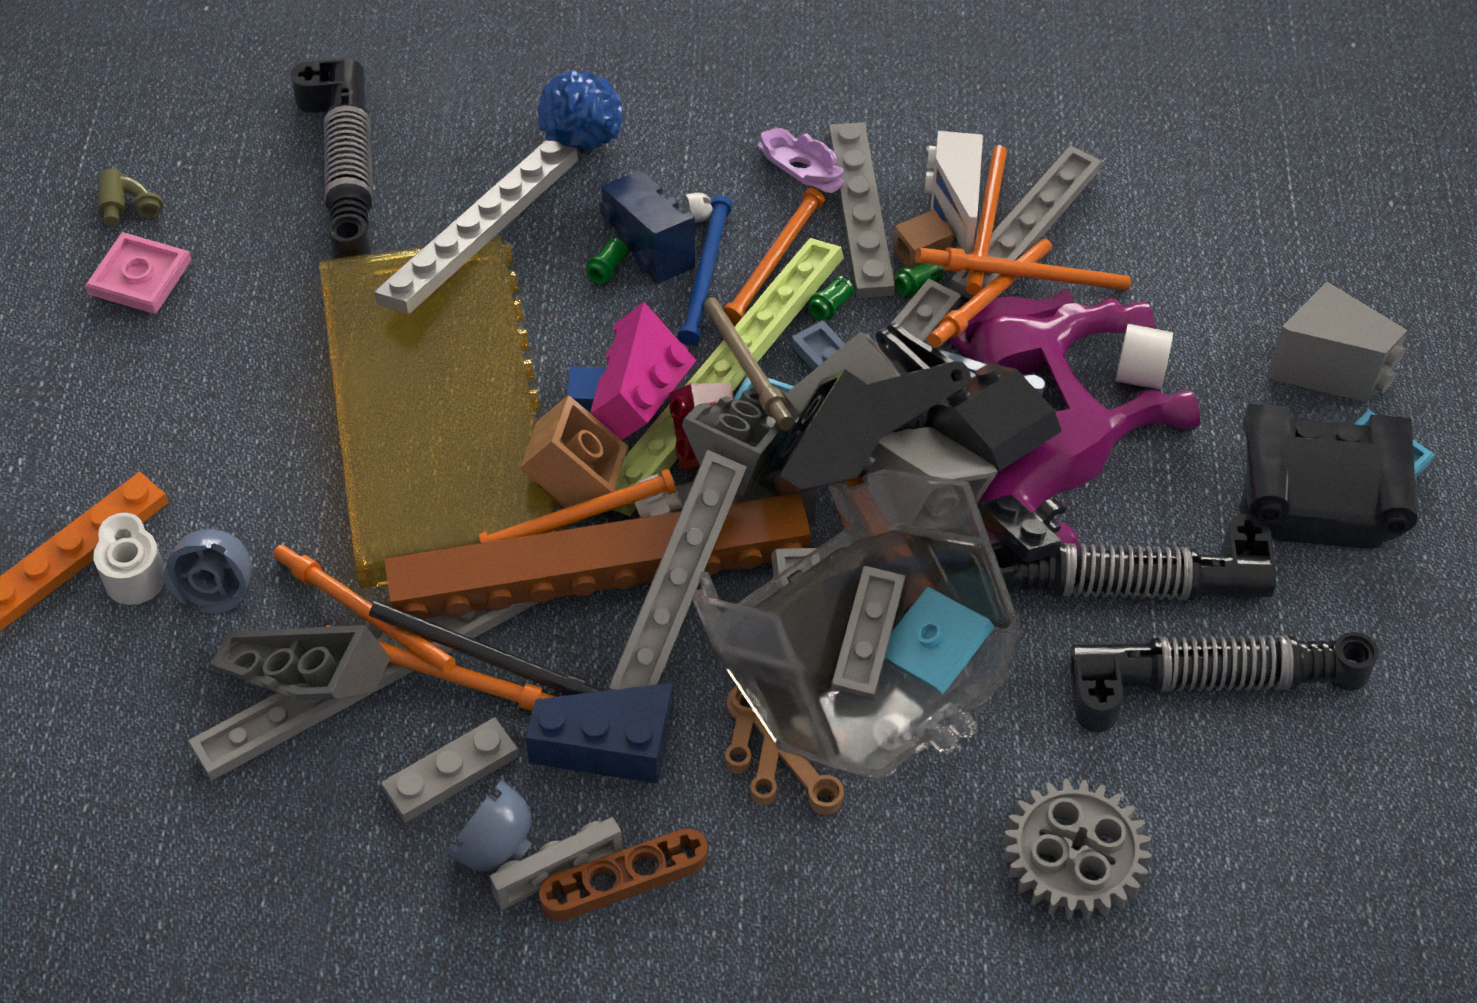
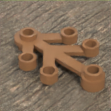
M745 681L737 684L727 697V710L736 720L732 743L725 751V765L727 769L733 773H743L750 768L751 751L748 748V743L754 724L764 736L757 777L752 780L750 786L752 800L758 805H769L776 799L777 783L774 779L778 757L780 756L808 790V803L812 810L822 815H830L837 812L843 804L844 788L842 783L834 776H820L797 747L821 750L827 759L833 761L840 760L847 753L848 740L845 734L837 730L828 731L827 733L805 730L814 729L821 722L820 715H822V709L819 703L814 700L807 699L798 702L771 698L766 690L756 682ZM744 702H752L756 706L744 707L741 706V704ZM812 711L816 715L812 718H806L801 713ZM771 716L795 718L797 724L804 729L779 726ZM835 741L840 743L842 747L831 749L827 744ZM740 754L746 759L742 762H735L731 757ZM760 786H767L771 791L767 794H760L756 789ZM827 795L830 796L833 799V801L825 803L819 801L818 798L820 796Z

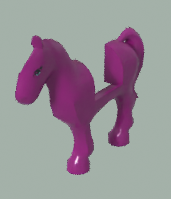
M1068 288L1044 300L1013 296L996 297L968 322L967 328L959 336L948 339L954 347L959 349L969 359L987 365L996 363L999 366L1014 368L1021 374L1042 370L1045 359L1067 407L1066 410L1055 412L1062 432L997 472L972 511V524L977 530V534L968 543L970 552H980L988 542L999 539L976 517L980 502L1013 495L1032 513L1044 501L1049 500L1055 494L1080 487L1099 476L1113 446L1133 429L1147 424L1170 425L1181 431L1195 430L1200 426L1201 415L1199 405L1194 394L1189 390L1177 391L1170 396H1166L1153 388L1141 390L1133 399L1125 404L1107 410L1076 379L1066 360L1068 348L1075 341L1085 336L1103 332L1125 334L1127 324L1155 329L1153 312L1147 302L1139 301L1123 306L1116 299L1109 298L1098 305L1087 306L1075 303ZM973 335L971 343L968 342L967 337ZM1057 522L1061 525V529L1054 534L1062 540L1061 544L1074 543L1078 549V535L1070 526Z

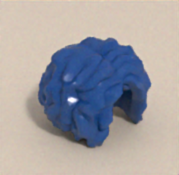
M571 70L569 73L563 72L551 79L543 88V92L540 95L541 103L537 106L539 117L537 123L540 130L545 131L548 141H557L563 145L580 150H593L595 147H601L603 143H610L612 138L616 139L618 137L623 121L622 102L619 94L613 90L612 85L605 78L597 77L588 71L579 73Z

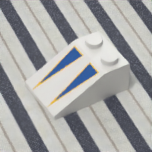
M938 131L937 146H929L927 168L934 169V172H926L924 194H932L930 210H934L943 222L946 221L951 226L954 233L952 248L963 249L965 254H970L973 252L978 215L983 135Z

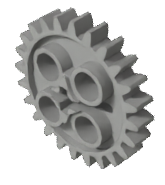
M1064 779L1061 791H1057L1048 782L1045 786L1044 797L1034 789L1031 790L1028 799L1029 804L1020 800L1016 808L1017 815L1010 814L1007 828L1010 830H1005L1003 844L1008 846L1005 848L1003 860L1013 862L1009 868V878L1022 877L1019 882L1018 891L1022 893L1032 889L1034 895L1031 904L1034 906L1043 899L1049 901L1048 914L1050 915L1061 906L1065 907L1066 918L1071 920L1075 909H1081L1084 918L1088 921L1091 918L1093 908L1097 907L1099 912L1104 917H1107L1111 909V902L1122 910L1127 901L1126 895L1135 898L1140 888L1138 883L1145 882L1148 874L1146 867L1149 866L1152 854L1146 851L1148 850L1151 838L1140 835L1143 832L1145 821H1131L1135 807L1132 805L1121 809L1118 806L1121 794L1118 793L1110 799L1105 798V785L1101 784L1093 793L1089 792L1087 780H1082L1079 790L1072 788L1068 779ZM1055 819H1067L1072 825H1061ZM1097 836H1109L1115 842L1106 843L1101 841ZM1079 847L1080 851L1074 850L1073 848ZM1039 855H1051L1057 862H1045L1039 858ZM1081 873H1094L1099 877V880H1088Z

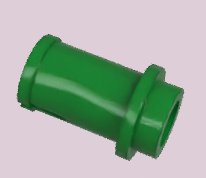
M610 238L600 253L588 260L586 269L588 278L596 284L610 282L614 278V270L628 255L626 244L620 239Z
M922 263L910 269L903 267L894 276L895 288L900 295L913 297L928 279L935 282L942 280L944 272L937 274L935 272L942 270L943 267Z
M837 276L822 292H816L810 297V303L808 304L810 314L819 321L833 318L836 315V309L854 294L852 283L848 279L843 281L842 276Z

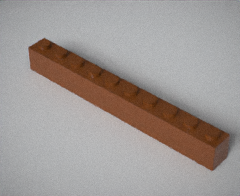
M795 493L732 503L702 576H709L722 570L734 568L752 569L760 564L771 563V553L775 549L810 548L811 531L801 494ZM681 512L385 558L384 563L390 603L392 607L422 619L445 615L457 617L465 615L470 611L488 608L500 610L517 603L531 601L543 603L556 597L568 595L586 596L599 590L611 588L629 589L637 584L652 582Z

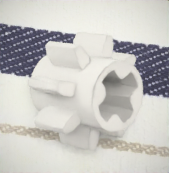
M655 474L653 476L640 480V482L658 477L659 475ZM666 491L635 502L641 518L674 513V511L682 508L678 492L668 495Z

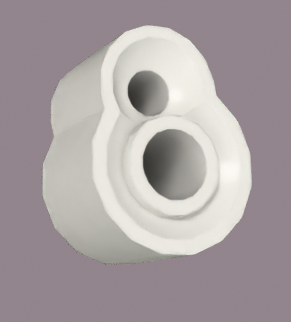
M1127 324L1115 381L1161 391L1173 332Z
M125 512L109 516L102 522L99 528V542L94 549L93 559L108 596L118 603L134 605L151 600L162 590L166 582L164 578L165 566L153 536L145 530L141 519L136 515Z

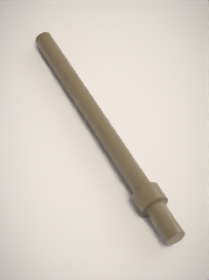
M708 298L704 302V308L759 394L761 407L768 416L774 418L781 430H790L795 421L787 409V400L779 389L773 388L716 298Z

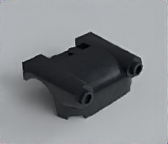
M1248 403L1242 425L1247 439V464L1244 489L1239 506L1240 514H1254L1258 516L1259 520L1265 521L1269 525L1272 539L1356 548H1380L1383 542L1395 539L1398 535L1402 536V534L1414 528L1417 523V502L1411 418L1371 414L1367 425L1290 419L1289 407Z

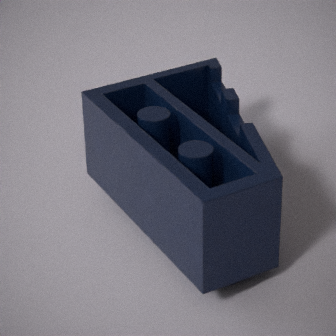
M639 170L601 186L602 202L599 203L600 213L607 224L612 223L617 230L618 238L633 252L637 266L642 273L647 272L654 283L658 284L695 268V217L690 212L682 215L676 210V208H679V205L674 198L665 200L660 196L663 192L658 184L643 171Z
M674 682L536 699L526 734L529 763L658 784L674 713Z

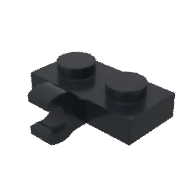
M1007 495L980 502L976 517L1021 560L1028 563L1056 555L1059 552L1062 540L1054 533L1061 529V525L1053 517L1065 513L1066 508L1056 499H1049L1031 513L1013 495Z

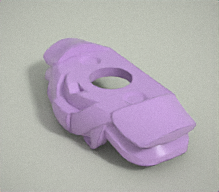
M774 128L761 133V142L757 146L766 158L804 185L829 193L837 191L843 185L844 180L841 176L844 169L836 166L837 158L835 153L822 142L812 140L811 136L807 133L800 135L796 139L789 131L782 128ZM802 162L809 165V167L797 168L790 163Z

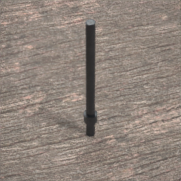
M377 600L373 602L370 609V617L561 692L560 696L603 691L586 684L585 678L572 673L565 676Z

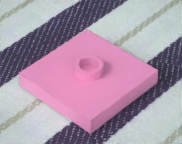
M121 232L85 287L88 295L157 314L191 262V255L187 250Z

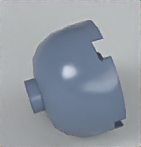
M215 528L200 529L184 536L172 550L164 568V578L168 589L183 604L187 605L188 601H191L197 605H204L199 610L201 612L224 613L237 607L246 594L250 585L253 566L247 548L238 538L229 532Z
M502 779L495 787L502 792L500 797L497 799L490 794L456 837V839L463 843L460 849L452 844L446 851L448 855L460 864L474 871H495L508 860H520L532 844L526 839L532 825L531 811L526 800Z

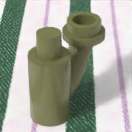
M106 169L99 173L98 212L104 217L106 225L116 226L119 224V218L125 213V193H131L136 197L134 206L141 217L155 218L160 214V211L163 209L162 198L155 193L149 192L139 181L124 176L122 172L116 169Z

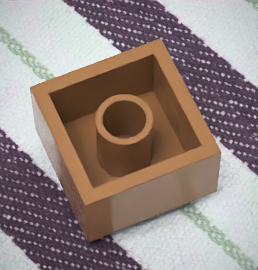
M568 395L537 421L520 469L526 473L531 481L539 484L554 496L561 506L568 508L614 492L628 445Z

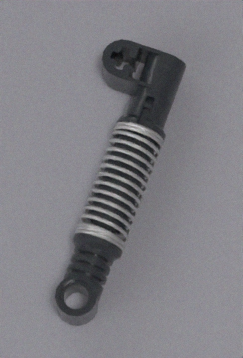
M353 59L302 62L296 65L290 74L297 106L306 112L327 111L324 118V201L330 212L328 233L333 257L339 265L344 267L360 266L368 260L371 253L368 240V212L372 208L373 202L371 120L368 111L365 109V71L363 66Z
M1246 513L1239 514L1231 520L1222 544L1221 554H1199L1195 548L1181 547L1180 549L1175 547L1173 553H1171L1168 546L1163 552H1161L1159 546L1155 548L1154 552H1152L1150 546L1145 548V552H1143L1141 546H1138L1133 551L1131 545L1127 547L1126 551H1124L1122 545H1119L1117 551H1114L1112 544L1108 547L1107 551L1102 544L1098 550L1095 549L1093 544L1089 546V550H1086L1085 545L1082 544L1078 556L1074 543L1061 544L1056 555L1025 563L1000 539H994L983 547L977 581L984 592L998 597L1007 596L1015 589H1021L1022 584H1024L1025 589H1032L1034 584L1035 589L1039 590L1045 585V589L1052 590L1055 595L1067 597L1072 593L1075 597H1078L1081 592L1084 597H1088L1091 593L1094 598L1098 597L1099 594L1106 598L1110 593L1112 598H1116L1118 594L1122 598H1126L1129 594L1132 599H1135L1137 595L1141 599H1144L1146 596L1154 599L1157 595L1160 600H1163L1165 596L1172 600L1176 596L1178 600L1184 601L1194 600L1198 595L1272 597L1276 584V565L1269 525L1265 521L1259 520L1257 515ZM1244 548L1249 551L1248 555H1242ZM1079 585L1078 591L1076 593L1075 586Z
M1359 632L1345 633L1338 640H1329L1328 643L1326 641H1318L1317 643L1316 641H1307L1305 643V641H1298L1294 636L1278 635L1276 641L1269 635L1266 642L1259 635L1255 642L1254 637L1250 635L1247 642H1245L1243 636H1239L1237 642L1233 636H1230L1227 642L1223 636H1220L1218 642H1216L1213 636L1206 642V639L1202 636L1199 639V643H1197L1196 639L1192 636L1189 643H1187L1185 637H1182L1179 643H1177L1175 637L1171 638L1170 643L1166 637L1152 638L1146 644L1072 645L1070 673L1075 716L1078 723L1089 731L1099 733L1109 730L1118 719L1123 697L1122 686H1149L1153 691L1172 692L1174 688L1181 692L1184 687L1190 692L1194 687L1197 691H1201L1203 688L1211 691L1213 687L1217 691H1220L1223 687L1227 691H1230L1232 687L1237 691L1242 687L1247 691L1252 687L1259 691L1261 687L1265 690H1269L1271 687L1275 690L1296 689L1300 683H1306L1308 680L1309 683H1317V681L1327 683L1330 681V683L1343 690H1358L1367 684L1378 659V647L1369 636ZM1095 687H1103L1099 703L1097 697L1094 696Z

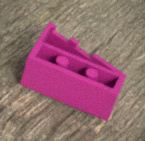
M645 302L614 324L613 333L616 334L613 346L607 350L605 357L608 361L606 372L599 379L590 412L621 440L649 422L670 395L669 393L674 390L696 362L687 348L680 343Z

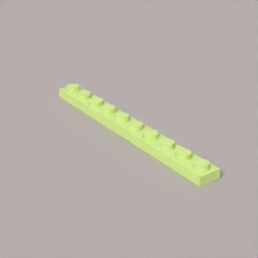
M809 238L735 326L757 362L843 260L841 246ZM723 340L686 385L691 383H731L732 391H734L747 375L725 340ZM670 404L625 456L614 491L638 484L640 480L655 474L661 476L660 471L670 469L678 459L675 451L676 435L674 422L669 410ZM634 502L613 510L631 516L636 510V505Z

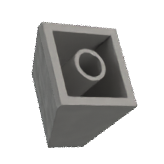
M1326 282L1282 326L1267 376L1275 381L1368 402L1378 391L1384 393L1395 379L1396 373L1392 369L1399 363L1405 353L1406 348L1402 347V343L1407 330L1329 282Z
M859 332L784 394L791 402L787 409L796 420L819 382L844 369L866 384L901 374L871 337Z
M932 427L891 432L881 438L872 453L876 456L875 462L870 470L861 478L901 537L962 526L998 471L993 464Z

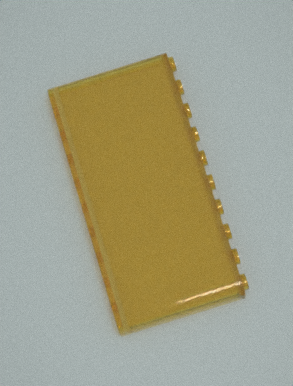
M501 235L492 238L409 315L376 305L374 291L426 246L319 261L353 554L360 588L388 584L384 563L385 558L480 544L479 533L486 531L489 535L550 514L551 508L558 507L557 499L542 486L531 481L526 473L520 469L521 462L538 421L534 419L533 412H540L537 388L529 389L528 382L535 380L531 358H523V352L529 351L526 328L518 329L517 322H524L521 300H513L512 297L513 293H518L515 270L508 271L507 265L513 264L510 242L503 243ZM562 527L549 532L562 531Z

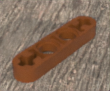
M680 829L553 874L546 878L540 886L541 909L552 920H568L696 874L707 863V840L702 833L695 829ZM688 845L690 850H695V857L688 859L685 853L680 852V847ZM664 851H667L668 859L671 858V867H666ZM647 857L655 860L658 864V869L651 875L642 876L633 870L634 863L641 858ZM598 873H609L616 880L614 886L607 891H598L592 888L590 881ZM579 881L583 882L584 894L586 896L584 898H580V890H577V882ZM561 890L563 895H567V902L559 905L558 901L553 899V892Z

